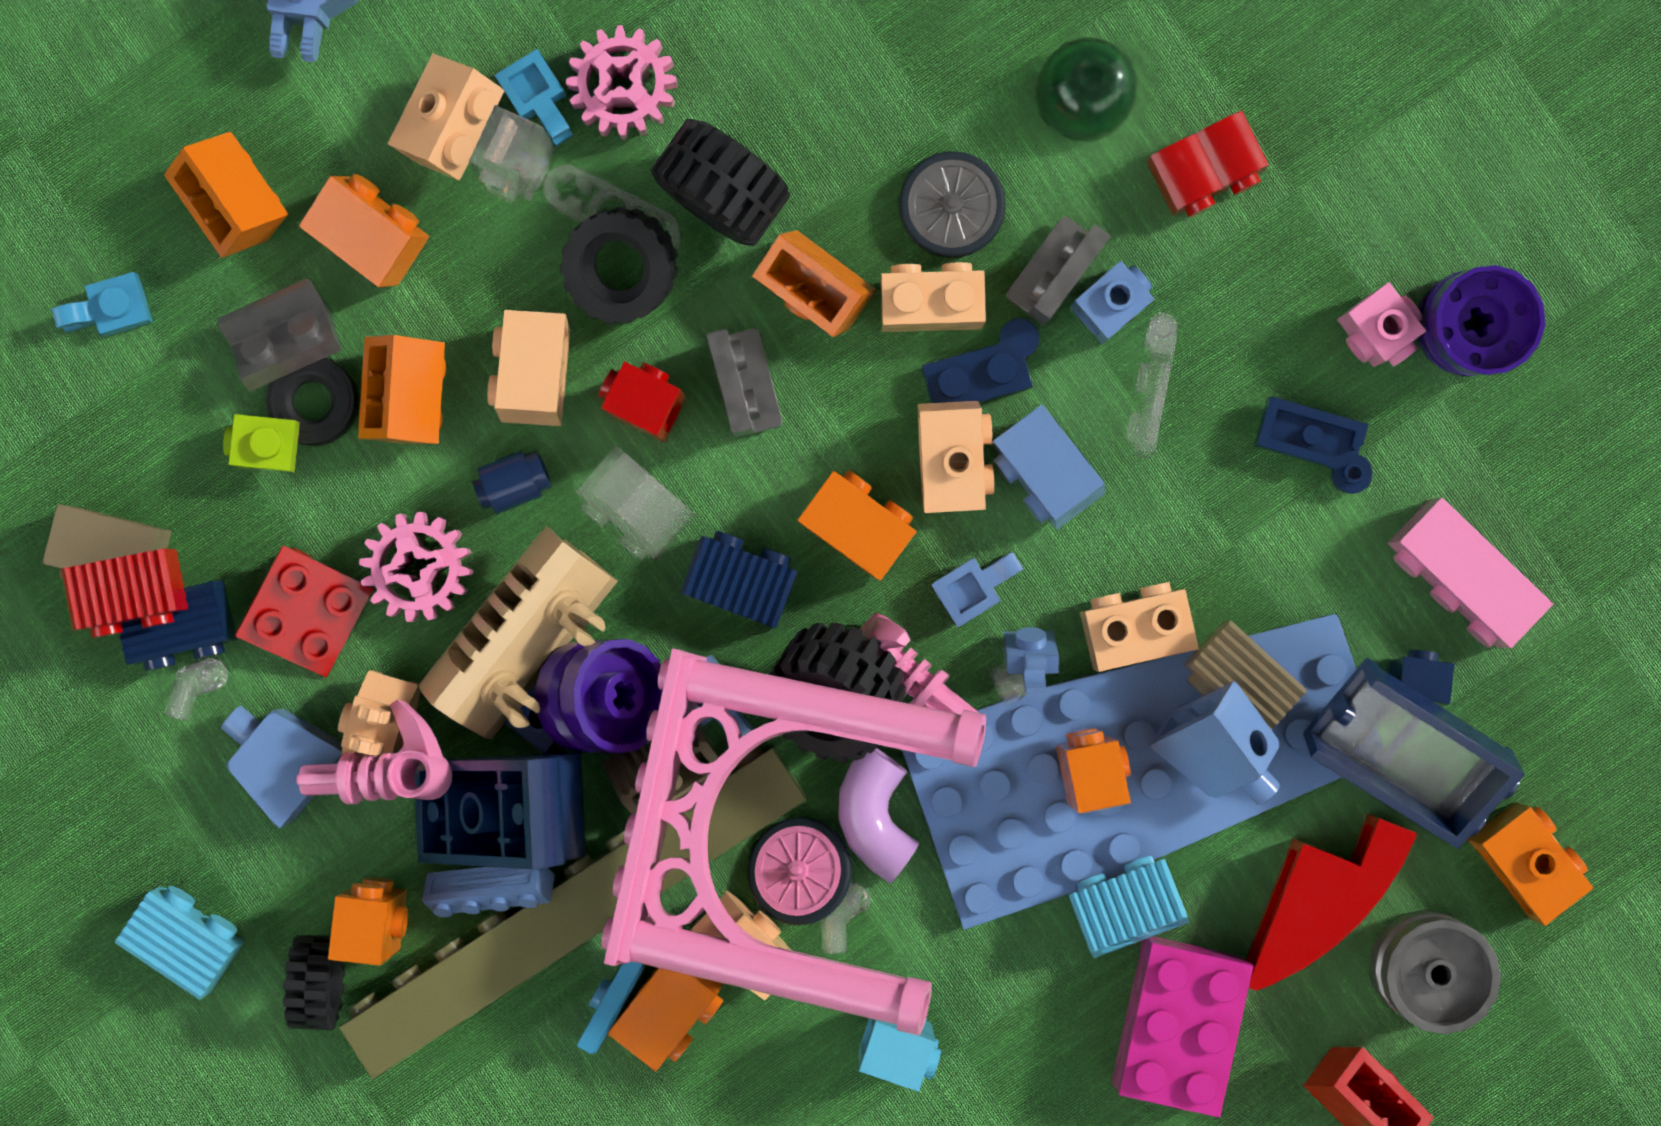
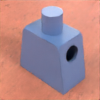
M1235 681L1171 712L1150 744V747L1210 797L1218 798L1241 787L1257 805H1261L1273 797L1280 787V783L1267 771L1269 764L1279 749V740Z
M239 706L221 726V729L241 745L227 763L228 770L279 828L292 824L314 798V796H305L300 793L299 785L296 784V776L299 775L300 767L310 764L338 763L342 755V741L283 708L272 710L261 722L243 706Z

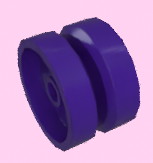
M629 639L594 640L596 643L590 646H583L578 642H569L554 651L540 669L535 687V700L540 706V711L537 715L544 731L559 746L575 752L624 753L636 751L650 742L647 740V726L652 712L659 710L663 690L658 688L660 660L646 646Z

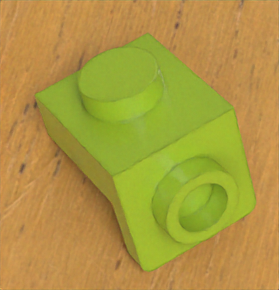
M234 414L233 426L226 427L223 440V451L225 456H229V465L240 469L253 468L294 473L300 422L296 420Z

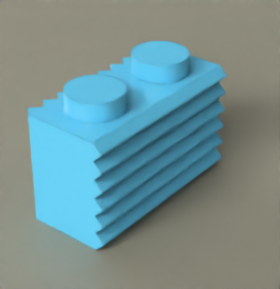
M1153 856L1143 857L1125 865L1126 874L1111 878L1108 881L1105 874H1099L1076 884L1079 892L1070 894L1069 898L1093 958L1189 923L1188 916L1165 859L1155 863Z
M169 886L168 888L158 887L145 895L138 909L133 913L131 919L115 940V944L201 1000L213 991L245 942L243 939L235 936L237 928L225 918L216 914H211L209 917L203 915L201 911L194 909L195 900L185 891L174 886Z

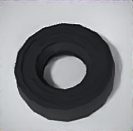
M323 358L269 383L265 400L269 418L300 422L298 444L314 447L333 443L346 434L357 417L359 406L356 383L345 368L329 358ZM314 381L320 382L327 387L332 401L331 407L325 416L311 421L305 420L297 413L294 398L299 387Z

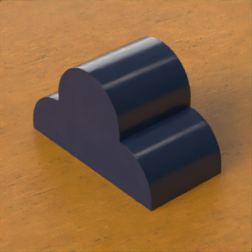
M581 752L446 758L452 769V782L448 791L440 798L434 800L415 799L418 863L539 869L565 864V860L586 856ZM423 763L416 768L414 773V780L418 788L424 783L426 778V769Z

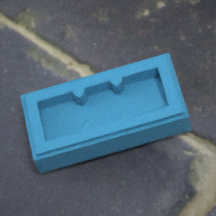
M636 962L625 963L620 967L613 982L603 978L588 1004L596 1009V1012L577 1044L579 1048L590 1054L598 1051L646 966L645 964Z

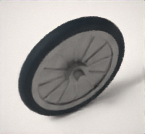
M941 152L922 160L906 177L899 197L900 217L907 234L919 247L940 257H964L981 250L996 236L1005 215V194L998 176L984 161L964 152Z

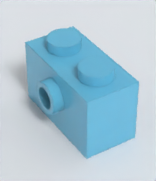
M869 1018L858 1048L859 1072L919 1092L924 1078L933 1079L941 1056V1050L937 1049L939 1040L935 1039L931 1022L925 1021L920 1036L897 1031V1025Z

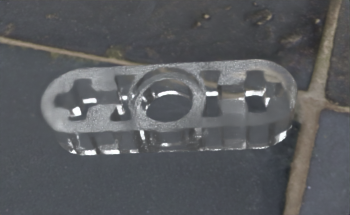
M573 165L557 166L547 174L543 190L546 199L556 211L581 223L598 213L600 205L605 200L616 198L623 201L628 210L640 209L645 211L644 214L650 218L654 216L658 221L666 223L665 230H668L672 237L670 240L673 247H679L681 241L680 228L675 218L668 212ZM571 177L576 178V188L590 197L592 187L600 189L592 197L587 215L581 213L586 207L582 200L568 196L565 202L559 201L561 194L555 188L558 181L567 183ZM616 240V241H618V242H620V243H622V244H624V245H626V246H628V247H630V248H632V249L638 251L632 244H630V243H628V242H625V241Z

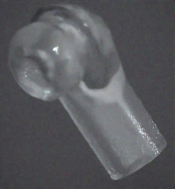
M205 658L181 668L176 675L164 714L179 720L189 721L196 697L212 690L221 689L227 683L228 672L224 663L218 659Z
M850 882L847 894L841 904L829 916L820 920L823 953L836 954L847 951L846 924L860 911L865 912L868 909L871 898L866 888L857 883Z

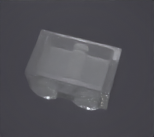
M618 446L614 447L576 491L586 500L580 508L601 527H604L608 521L613 523L624 533L618 541L640 560L646 554L658 560L697 515Z

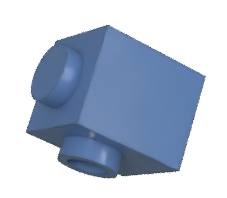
M1120 261L1079 296L1069 308L1103 345L1154 300L1153 296L1148 292L1152 289V285L1136 266L1132 265L1127 268Z

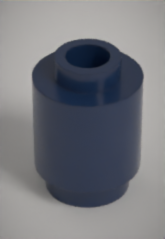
M524 450L478 467L480 478L472 481L482 507L485 509L492 506L497 515L542 497V491L552 487L549 473L538 450L527 454Z

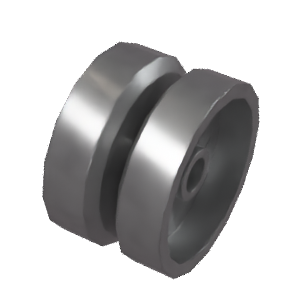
M1428 910L1402 914L1383 928L1373 944L1369 968L1375 990L1386 1006L1423 1031L1450 1034L1467 1030L1486 1017L1498 997L1501 973L1496 953L1482 934L1447 914ZM1436 967L1437 972L1431 977V971Z

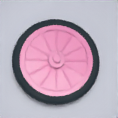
M797 817L774 824L760 836L751 851L747 873L753 898L767 915L789 925H808L826 918L841 904L850 885L852 868L848 849L837 832L821 821Z

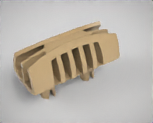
M546 525L419 684L420 691L432 706L452 720L486 739L492 740L505 724L504 722L507 718L514 727L524 728L529 726L530 722L525 717L521 707L525 705L539 714V703L533 697H530L527 692L537 682L540 669L554 651L569 643L573 637L583 646H590L596 643L587 631L586 625L590 624L604 632L605 623L603 619L593 612L618 581L583 551L577 550L566 539L563 541Z

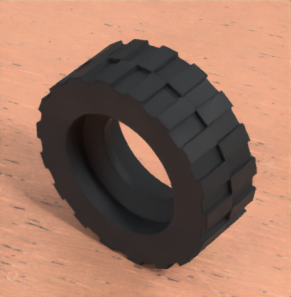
M626 207L602 210L581 222V225L573 229L568 236L570 238L568 243L563 245L561 252L563 263L560 264V273L564 276L565 283L563 285L565 290L573 297L574 300L572 302L578 308L581 307L588 312L586 315L593 319L600 318L604 320V323L609 324L616 322L627 324L632 323L638 318L642 319L665 301L664 299L671 294L675 286L673 281L678 276L679 266H676L677 248L673 247L670 240L672 237L668 230L665 231L659 225L661 222L654 216L650 218L645 215V211L637 208L628 210ZM615 240L625 241L632 244L640 252L644 262V272L639 283L633 288L616 290L607 286L600 279L596 270V257L602 246L608 242Z

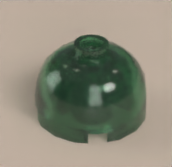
M1080 37L1065 42L1047 57L1037 78L1036 102L1041 117L1048 125L1051 124L1055 130L1063 133L1062 136L1072 141L1093 142L1112 135L1127 120L1136 102L1137 76L1131 60L1119 46L1103 38Z

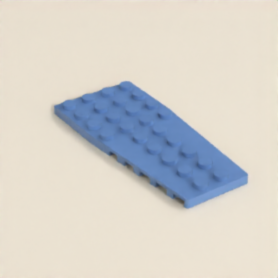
M1328 614L1324 617L1249 635L1258 646L1307 689L1306 694L1300 698L1298 703L1272 729L1279 740V749L1269 764L1267 771L1280 783V787L1273 797L1261 805H1257L1241 787L1218 798L1208 796L1150 747L1151 742L1171 712L1203 697L1187 683L1186 679L1191 673L1183 667L1184 662L1195 650L1046 686V693H1022L976 709L978 713L986 714L987 717L984 742L976 767L953 763V760L902 750L963 929L965 930L1078 891L1077 883L1095 875L1105 874L1108 881L1111 878L1126 873L1124 866L1132 861L1147 856H1153L1154 860L1342 778L1311 758L1303 736V732L1356 671V666L1339 617L1335 614ZM1376 724L1353 750L1370 762L1375 760V752L1380 748H1384ZM1087 728H1097V731H1103V735L1106 734L1118 740L1119 746H1125L1129 759L1131 776L1126 777L1131 803L1078 814L1067 804L1055 744L1067 742L1066 733Z

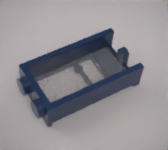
M1368 657L1303 732L1311 758L1457 849L1470 836L1476 835L1483 828L1487 816L1503 799H1507L1514 794L1520 784V780L1525 775L1512 749L1507 746L1503 747L1381 669L1376 662Z

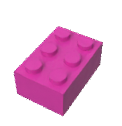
M1155 936L1142 940L1111 1081L1118 1094L1220 1118L1253 965L1243 956Z

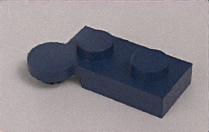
M1023 318L1012 319L1002 327L998 337L999 344L922 365L921 369L931 403L978 401L982 403L1031 389L1033 385L1025 358L1037 349L1039 332L1036 326Z
M1270 396L1267 398L1254 447L1330 468V477L1333 485L1337 490L1345 494L1362 492L1369 486L1372 480L1373 471L1370 463L1365 457L1358 454L1360 447L1363 446L1369 424Z

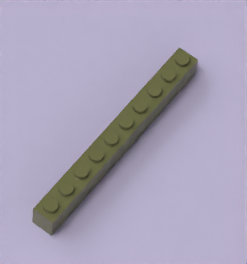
M760 745L754 748L737 764L738 768L731 772L724 782L714 804L709 824L708 863L806 800L805 793L774 745L763 751ZM694 810L684 813L691 821ZM668 823L659 862L674 857L688 858L690 860L689 849L680 850V838L677 830ZM625 830L605 842L610 851L598 859L592 861L590 856L586 854V856L581 857L562 871L567 879L553 887L550 903L537 904L535 908L522 907L508 917L504 911H497L476 926L481 933L466 944L463 943L460 937H457L433 953L438 962L421 972L416 964L390 981L395 989L387 995L378 999L376 994L372 992L350 1006L347 1010L352 1017L339 1028L371 1079L373 1080L601 933L607 920L614 918L618 897L613 896V883L619 867L625 866L629 845L624 843ZM678 868L671 870L663 880L661 893L689 875Z

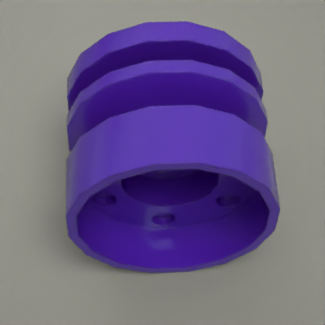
M1492 265L1452 273L1434 283L1421 299L1418 309L1423 319L1420 323L1426 332L1419 336L1417 341L1426 358L1444 372L1462 377L1505 373L1525 363L1540 345L1546 325L1544 303L1533 283L1512 269ZM1471 316H1479L1481 325L1476 326L1474 330L1466 331L1464 321L1469 320Z

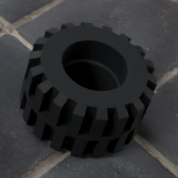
M694 119L685 120L650 170L656 183L677 203L725 237L747 246H756L791 196L782 178L758 156L721 130L706 122Z
M821 622L812 624L810 629L804 627L798 631L769 674L902 702L906 688L901 683L904 679L901 668L893 665L896 659L890 651L884 652L880 648L882 643L874 637L869 640V638L862 635L863 631L853 626L850 630L844 629L842 623L831 622L829 627H826ZM795 731L782 734L785 739L793 740L797 743V748L804 752L809 750L815 753L817 758L827 760L828 757H833L837 762H847L849 757L857 761L864 758L867 752L872 753L878 747V744L815 731Z

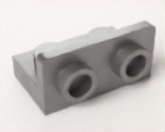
M1062 217L1007 291L1006 299L1045 326L1111 235L1096 224L1087 232L1070 218Z
M303 279L226 314L217 320L220 331L232 347L240 380L249 392L342 350L330 309L309 279Z
M753 328L730 335L727 329L708 333L707 338L733 436L738 438L780 427L783 421L759 330Z

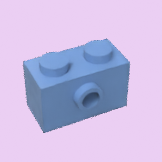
M1040 405L993 440L995 453L998 455L992 460L995 467L1009 484L1017 480L1024 488L1028 496L1023 501L1040 524L1048 519L1057 530L1105 494V483L1043 405Z

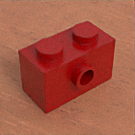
M624 361L619 372L611 369L599 392V397L604 399L601 409L610 417L663 443L666 442L687 398L681 389L667 383L670 375L645 362H642L640 368H637Z
M1331 1047L1303 1085L1343 1126H1429L1434 1119L1398 1082L1394 1074L1383 1067L1364 1047Z

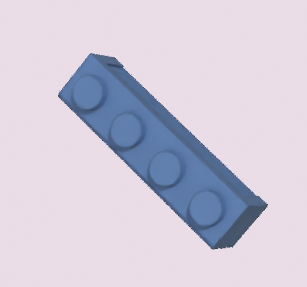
M478 867L427 873L422 902L433 914L439 917H450L452 913L460 912L478 914L480 910L488 909L506 911L509 907L516 906L535 908L537 904L551 902L555 874L548 867L539 869Z

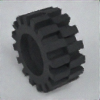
M296 935L292 940V947L289 948L288 952L289 962H286L285 967L287 977L283 984V989H286V995L283 998V1007H286L284 1017L287 1020L286 1025L290 1029L331 1030L335 1028V1023L338 1022L339 1010L342 1008L341 995L344 993L345 984H343V977L345 976L346 967H343V961L328 960L331 936Z

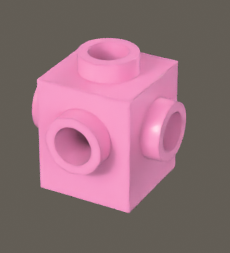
M1390 282L1376 289L1337 319L1349 335L1346 338V342L1352 353L1363 363L1369 361L1372 367L1380 365L1387 360L1393 367L1418 349L1413 341L1426 332L1420 323L1423 317L1418 307L1407 296L1400 297Z

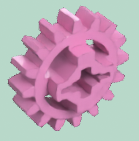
M617 25L615 37L610 39L600 29L597 31L599 42L593 47L585 41L580 43L585 54L583 60L570 58L569 64L578 73V76L567 78L566 85L569 90L579 92L570 99L574 110L587 108L581 117L583 123L589 126L598 120L599 132L604 137L610 133L612 127L618 129L622 140H627L629 128L635 126L642 136L647 135L645 122L651 119L661 125L664 120L659 111L660 106L673 108L675 104L673 97L665 92L666 90L678 87L676 76L664 74L674 67L671 56L658 58L663 49L661 42L656 39L645 45V34L642 29L638 28L632 38H627L623 26ZM616 52H631L628 56L611 57L609 55ZM653 68L656 80L654 92L650 96L644 88V80L650 75L649 71ZM594 70L599 76V86L593 91L595 95L591 98L589 80ZM616 76L623 80L629 77L632 86L628 90L621 86L615 89L612 80ZM632 108L635 110V112L629 114H613L616 109Z
M423 512L416 513L413 524H410L405 514H397V527L394 529L385 523H380L377 527L383 536L380 541L366 539L364 543L369 549L374 551L372 558L359 560V565L371 568V575L361 580L362 586H375L378 590L370 601L373 604H380L387 600L389 605L386 615L390 617H396L402 609H405L406 622H416L420 610L423 611L427 620L437 619L436 606L438 605L446 611H452L455 606L450 596L453 593L466 595L468 592L459 583L460 577L473 575L472 569L463 567L461 564V559L472 554L471 550L468 548H457L455 545L461 538L462 533L459 530H453L445 534L443 531L446 527V520L437 517L429 526L427 514ZM418 533H424L433 537L442 545L443 549L432 551L424 547L422 539L418 537ZM395 543L397 552L391 563L384 566L386 555ZM412 555L416 559L436 560V562L428 564L426 568L420 570V580L417 575L397 574L413 564ZM449 568L447 580L438 592L435 583L442 570ZM400 583L409 588L411 597H414L415 601L400 597L392 590L390 585Z

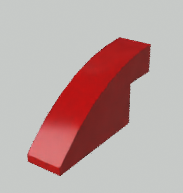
M1367 814L1349 860L1293 838L1246 956V960L1253 965L1249 988L1258 991L1299 972L1332 950L1350 934L1384 896L1402 868L1418 833Z

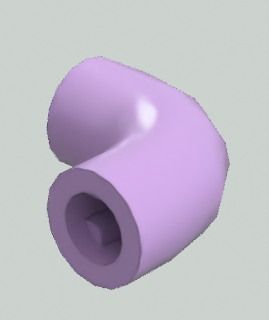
M876 748L872 753L867 752L864 758L852 761L839 789L838 820L848 847L872 872L891 884L910 860L919 842L899 829L892 822L888 812L890 797L907 771L889 755Z

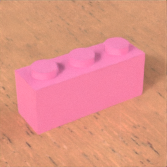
M1442 497L1428 500L1387 543L1397 552L1393 557L1395 562L1414 578L1420 574L1433 587L1430 591L1433 599L1451 613L1455 610L1460 612L1470 622L1466 627L1468 632L1487 648H1490L1492 645L1496 648H1512L1553 605L1539 589Z

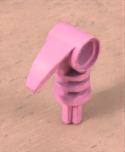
M873 613L860 628L863 631V636L869 638V640L872 637L882 643L880 648L884 652L890 651L896 659L893 665L901 668L904 675L901 683L906 686L905 696L908 694L913 698L909 704L960 715L964 710L978 713L972 706L944 685L949 678L945 671L938 670L932 675L928 672V669L932 666L931 663L924 659L918 664L914 660L918 655L915 650L910 648L906 653L902 651L910 641L906 630L882 614Z
M396 700L390 704L404 742L399 752L384 753L380 757L366 754L363 758L358 752H346L340 757L338 763L303 765L300 767L299 775L296 776V784L299 785L300 793L305 796L339 794L342 802L347 805L359 804L363 798L367 801H376L380 797L384 800H394L398 795L404 798L434 800L443 796L450 788L452 769L449 762L442 756L438 741L422 716L405 701ZM423 763L426 769V778L424 783L418 788L414 780V773L416 768Z

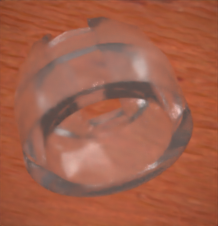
M1005 663L990 669L994 687L1004 706L1016 703L1028 694L1024 690L1022 674L1007 675Z

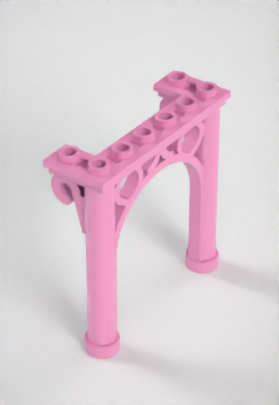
M672 649L670 659L663 661L658 675V688L663 690L659 710L652 712L647 726V740L651 741L648 761L640 765L636 777L635 790L637 793H640L637 812L630 815L625 828L624 843L629 845L625 866H620L617 870L613 883V896L618 897L614 918L607 920L602 934L601 946L602 949L607 950L604 964L612 966L629 962L645 964L897 1025V1031L920 1036L930 1004L932 983L930 981L913 977L907 978L775 947L752 937L734 922L719 900L710 874L707 849L710 819L718 794L732 770L750 751L773 737L795 731H815L953 760V763L976 767L985 737L986 714L964 710L961 715L706 662L707 657ZM698 703L703 704L702 707L697 708ZM729 710L776 720L766 723L742 737L737 720L729 713ZM715 718L724 727L729 749L714 762L705 764L700 762L693 752L695 731L703 720ZM681 762L689 770L697 774H709L704 784L695 781L691 791L685 797L673 801ZM694 810L691 821L684 813ZM668 823L677 830L680 838V850L689 849L690 860L688 858L674 857L659 862ZM676 868L685 871L690 876L698 894L689 907L680 915H673L667 912L660 900L663 880L671 870ZM705 910L712 923L727 939L685 930L683 925L693 922Z

